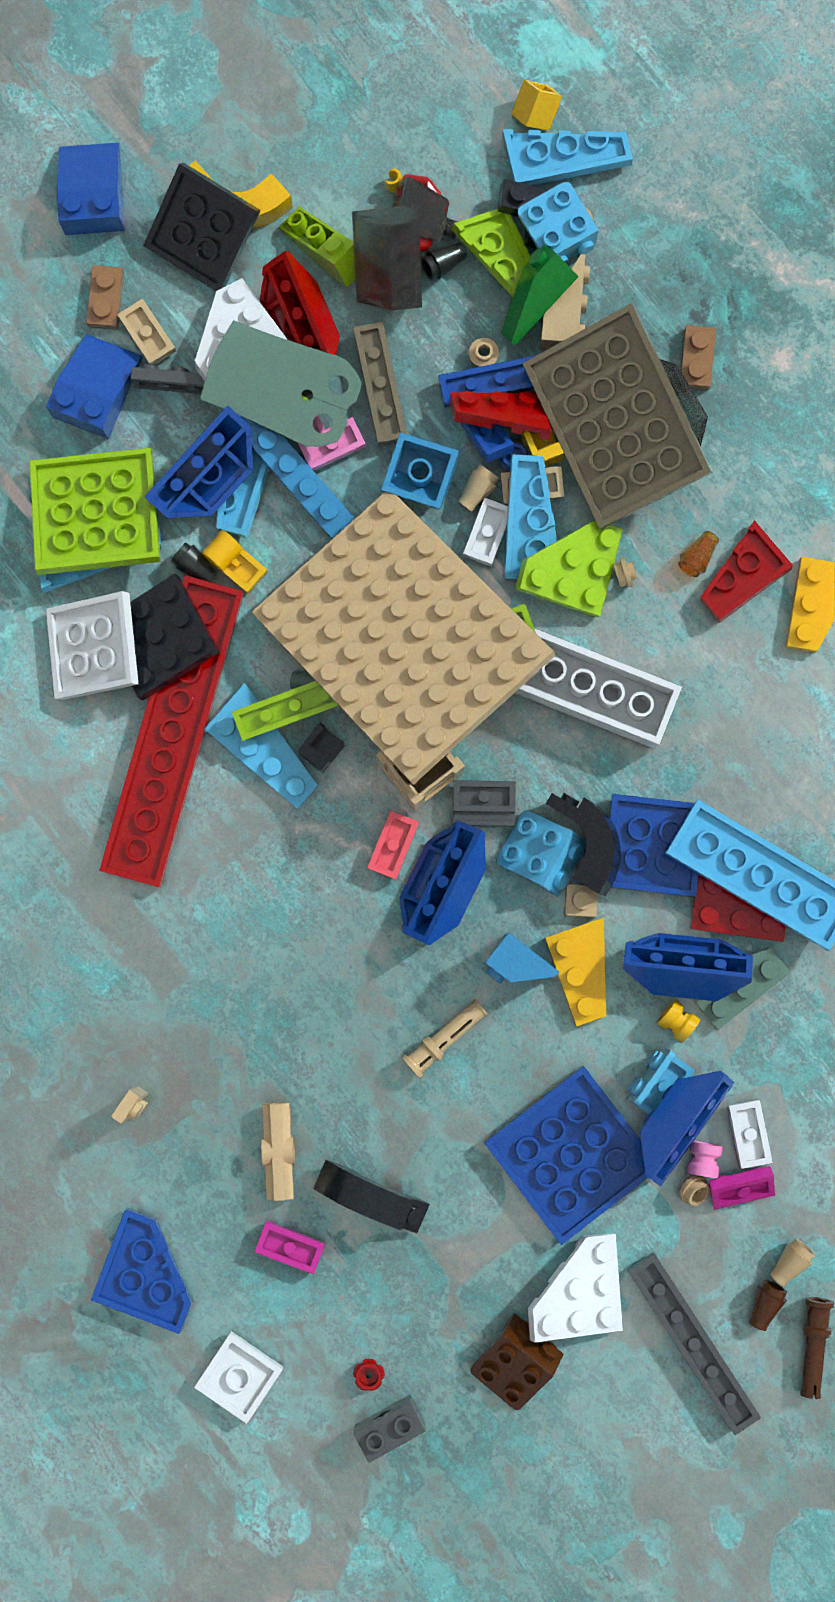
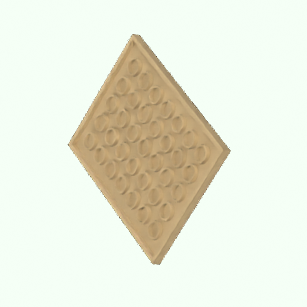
M384 492L252 611L264 627L413 785L556 656L554 651L397 495Z

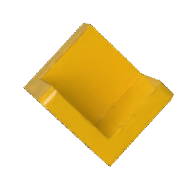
M523 80L512 110V116L527 127L548 131L553 123L562 95L547 84Z
M523 431L521 439L529 455L543 456L545 468L563 461L564 451L560 443L556 442L552 432L550 440L539 438V433L533 432L530 434V431Z

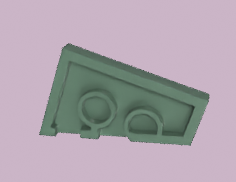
M772 948L751 954L753 955L752 982L718 1001L692 999L716 1030L723 1027L791 973Z

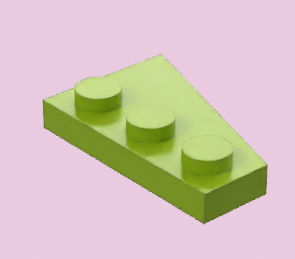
M498 209L454 223L451 230L513 297L523 267L529 262L530 254L524 245V241L512 216L498 212Z

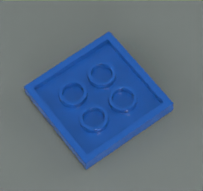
M620 794L611 795L609 818L616 828L621 847L619 871L611 888L696 897L698 873L665 854L694 803Z

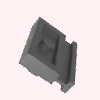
M454 780L453 823L459 820L471 826L515 827L516 781Z

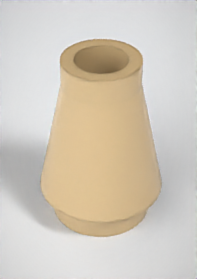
M479 465L476 470L472 469L462 495L457 502L473 512L475 507L484 500V497L486 498L497 488L495 484L499 478L482 465Z
M795 1238L792 1243H787L770 1276L778 1284L785 1287L789 1281L813 1264L812 1259L816 1255L807 1245Z

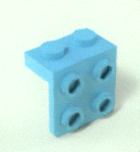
M563 182L518 208V217L538 249H541L544 244L547 245L566 264L570 258L576 255L588 254L594 249L599 230L569 182Z
M525 810L520 814L515 827H513L500 851L497 863L501 867L538 884L547 892L558 897L562 889L567 886L574 866L583 857L586 841L572 830Z
M663 1048L660 1052L654 1051L646 1063V1066L649 1068L643 1077L637 1076L627 1090L631 1093L627 1099L647 1114L656 1110L662 1101L663 1093L669 1086L674 1085L677 1079L692 1077L695 1072L694 1069L677 1058L676 1054L669 1049Z

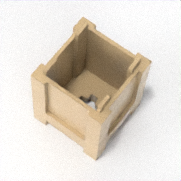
M382 751L376 754L377 764L395 784L415 812L451 782L461 777L465 769V765L459 757H454L449 752L413 785Z

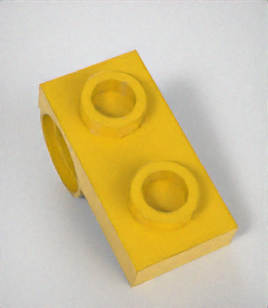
M221 530L201 553L248 595L268 573V570L247 553L224 530Z

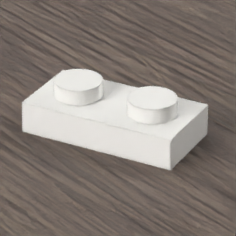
M484 497L463 557L492 567L506 530L508 506Z
M760 1100L727 1105L739 1167L744 1169L773 1163Z

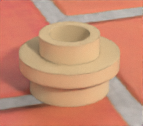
M479 338L471 344L469 358L476 367L495 364L498 360L499 348L493 340ZM486 348L490 353L487 356H481L478 351Z
M625 557L620 558L621 562L614 564L620 587L626 585L629 588L633 587L632 580L637 579L633 562L626 563Z
M698 1175L686 1178L681 1184L679 1192L681 1200L692 1206L703 1203L710 1193L707 1180L703 1176Z

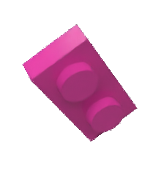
M770 1166L759 1169L754 1168L747 1172L709 1180L710 1199L714 1210L775 1196L774 1175Z
M266 1221L255 1252L314 1275L325 1242Z

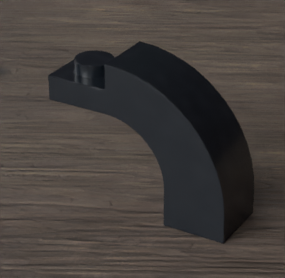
M551 793L546 804L574 820L581 827L585 835V856L573 879L596 893L606 896L616 879L621 859L620 841L614 824L598 805L586 798H583L581 804L577 807L579 801L566 793H563L561 798Z
M325 1160L313 1188L327 1198L363 1216L399 1230L405 1229L414 1233H418L430 1205L422 1199L390 1189L366 1178L349 1167L329 1160Z

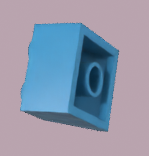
M400 432L381 492L395 494L400 498L440 510L459 461V451Z
M510 933L503 937L483 963L488 967L485 973L499 984L504 980L511 983L556 977L559 973L557 969Z

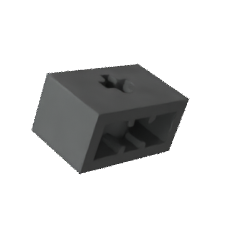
M411 1394L356 1424L353 1434L368 1463L424 1433L426 1431V1422Z

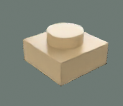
M567 884L564 916L596 917L598 893L585 885Z

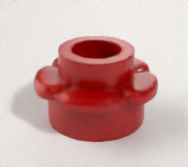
M365 1359L354 1368L355 1384L361 1390L374 1391L382 1385L381 1380L385 1376L384 1369L381 1365L376 1364L377 1362L373 1359ZM367 1372H371L372 1376L370 1378L366 1377Z

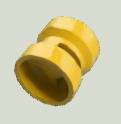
M675 999L661 1014L656 1024L663 1029L671 1028L670 1031L673 1033V1037L680 1043H683L694 1031L701 1019L693 1013H684L683 1005Z

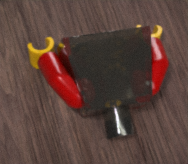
M390 169L388 172L389 177L396 180L384 181L386 189L391 193H395L385 240L389 242L387 245H384L379 239L371 241L370 245L372 248H382L379 253L370 254L372 260L381 262L385 260L387 254L390 257H397L428 251L441 240L442 236L455 239L457 235L451 228L458 221L446 217L449 200L442 196L434 183L428 177L410 174L401 176L398 169Z

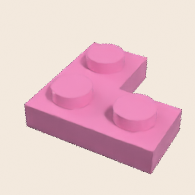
M318 415L313 420V428L319 433H327L332 428L325 429ZM353 417L347 419V426L338 442L317 447H308L297 442L306 463L313 471L366 447V443Z

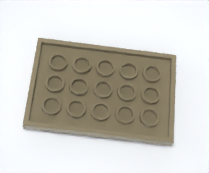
M632 303L522 363L599 529L606 528L713 473L638 312Z

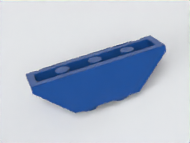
M227 405L145 495V498L167 518L212 516L253 472L251 426Z
M457 820L452 824V827L441 831L426 842L400 895L403 921L402 931L404 934L427 945H431L459 926L486 870L484 831Z
M657 933L643 937L636 942H626L623 969L653 995L718 1001L752 982L753 955L747 952L743 953L737 947L721 939Z
M716 1071L677 1079L674 1085L669 1086L665 1090L662 1101L656 1110L649 1113L645 1118L644 1127L640 1131L645 1176L659 1186H662L667 1179L666 1177L676 1167L691 1146V1142L696 1139L724 1099L726 1093L735 1083L725 1073Z

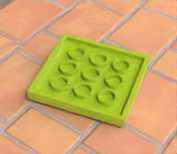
M151 447L30 460L34 558L37 575L161 562L157 508L145 498V495L155 486Z

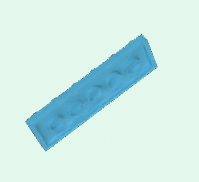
M696 800L665 854L826 951H830L835 942V881L702 801Z

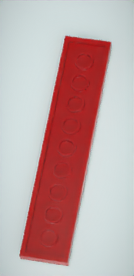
M185 575L182 582L220 652L149 697L99 869L101 872L159 888L162 885L205 734V728L209 720L244 597V591Z

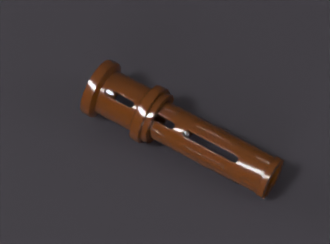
M820 1297L805 1298L808 1310L806 1324L802 1328L804 1335L807 1337L800 1395L813 1399V1395H815V1399L821 1398L826 1339L832 1333V1329L829 1328L830 1310L834 1308L835 1303L832 1300Z

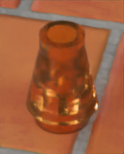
M704 531L693 544L680 554V561L678 562L680 569L692 577H698L700 574L705 573L715 547L719 543L718 537L710 531Z

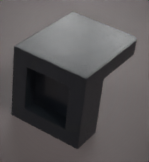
M320 722L297 752L311 765L324 773L344 748L345 744Z

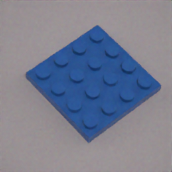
M584 1066L580 1067L484 1142L561 1245L648 1178L645 1176L641 1140Z

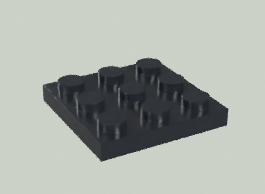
M179 163L143 246L208 287L218 291L226 286L261 210L189 165Z
M174 573L130 602L138 685H133L132 687L139 699L145 700L220 652L181 578Z

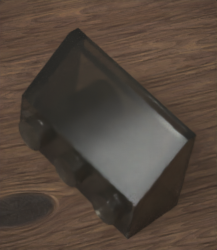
M409 205L351 211L357 302L391 311L422 308L420 221L414 207Z

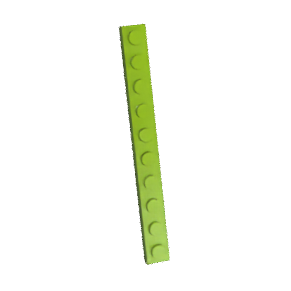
M526 604L511 608L535 632ZM316 681L232 711V715L241 739L244 741L339 705Z

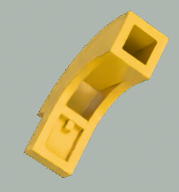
M196 160L189 165L213 180ZM272 174L250 190L232 192L261 210L252 229L273 223L293 208L291 195Z

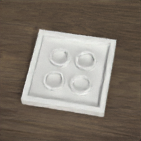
M120 591L46 609L54 699L66 700L138 685L130 596L128 592Z

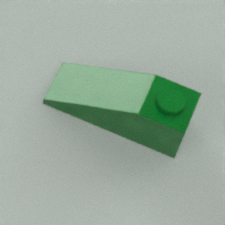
M544 244L541 249L534 251L529 258V262L523 267L501 333L514 345L526 335L579 277L547 245Z

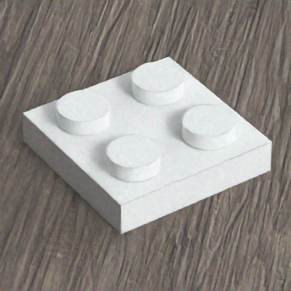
M231 1331L194 1388L247 1424L284 1367Z

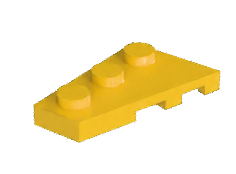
M801 557L785 648L816 653L835 620V562Z
M603 917L545 938L555 969L559 971L558 978L576 1027L606 1017Z

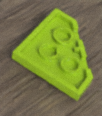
M596 520L588 522L574 532L565 535L544 549L523 559L515 589L592 617H600L623 529L613 525L599 529Z

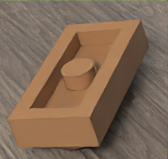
M92 265L86 322L89 328L118 330L119 318L117 314L120 313L124 279L122 267Z
M686 325L679 387L700 390L710 389L716 328Z

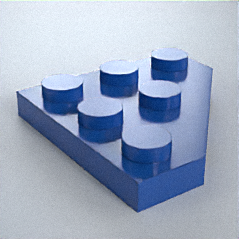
M126 1208L91 1301L180 1334L190 1310L192 1299L157 1220Z

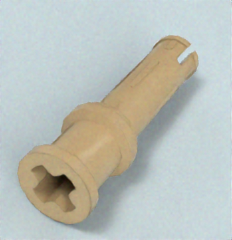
M474 999L472 1003L432 1038L429 1036L427 1038L424 1037L422 1044L409 1056L404 1055L401 1058L416 1076L421 1079L423 1072L436 1060L441 1061L443 1059V1052L484 1016H487L488 1013Z

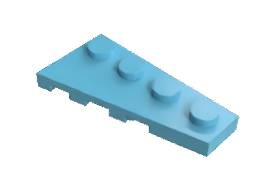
M503 129L502 131L513 181L533 186L630 166L633 162L626 132L587 131L586 134H572L571 131L559 130V133H541V130H528V133L513 132V129Z

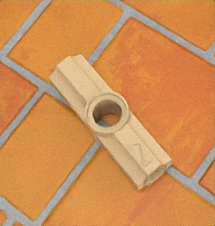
M290 1103L262 1104L264 1138L261 1139L262 1165L265 1166L267 1200L281 1201L294 1199L293 1165H295L294 1136H291Z

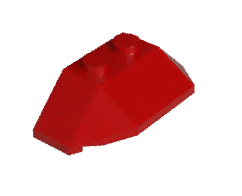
M289 251L282 252L263 266L262 275L264 278L261 286L260 303L287 340L336 355L340 335L317 281Z

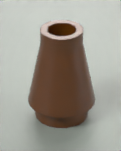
M764 1280L762 1286L758 1285L749 1323L759 1330L766 1331L769 1324L787 1302L785 1298L787 1290L769 1280Z

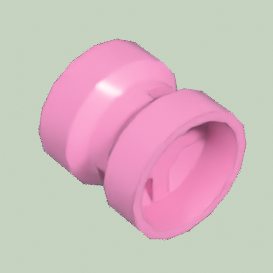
M692 1141L690 1151L695 1157H692V1160L688 1162L687 1173L718 1178L720 1168L717 1166L715 1159L722 1156L723 1146Z

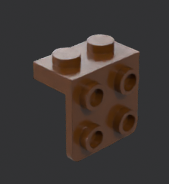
M514 1313L507 1320L499 1338L472 1365L470 1371L473 1376L511 1408L520 1410L554 1376L564 1354L550 1341H530L529 1323Z

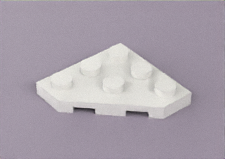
M243 278L216 291L195 359L196 370L204 381L214 353L233 320L287 340Z
M603 1233L580 1237L574 1245L575 1250L566 1262L562 1261L548 1280V1286L539 1298H535L528 1307L530 1341L543 1342L623 1331L616 1234Z

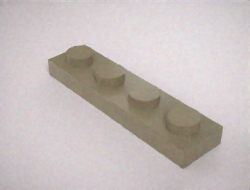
M383 321L353 327L378 446L396 443L400 432L407 434Z

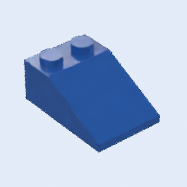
M119 142L59 147L57 178L58 221L65 235L125 231Z
M86 334L57 379L46 405L47 410L54 419L109 439L132 384V367H139L143 358L142 355Z

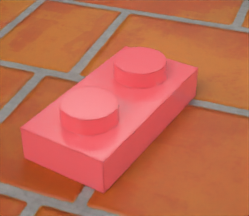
M390 810L367 869L396 880L419 822Z

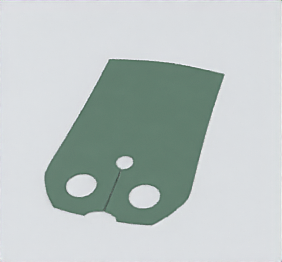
M233 320L211 360L200 399L223 409L228 405L239 416L271 429L302 445L317 447L338 442L348 423L346 420V410L357 402L362 382L349 362L339 356L280 338ZM338 375L343 376L348 381L347 391L340 395L332 393L328 386L330 379ZM310 390L314 398L306 401L302 399V392ZM319 414H326L332 419V428L327 433H319L313 428V420Z

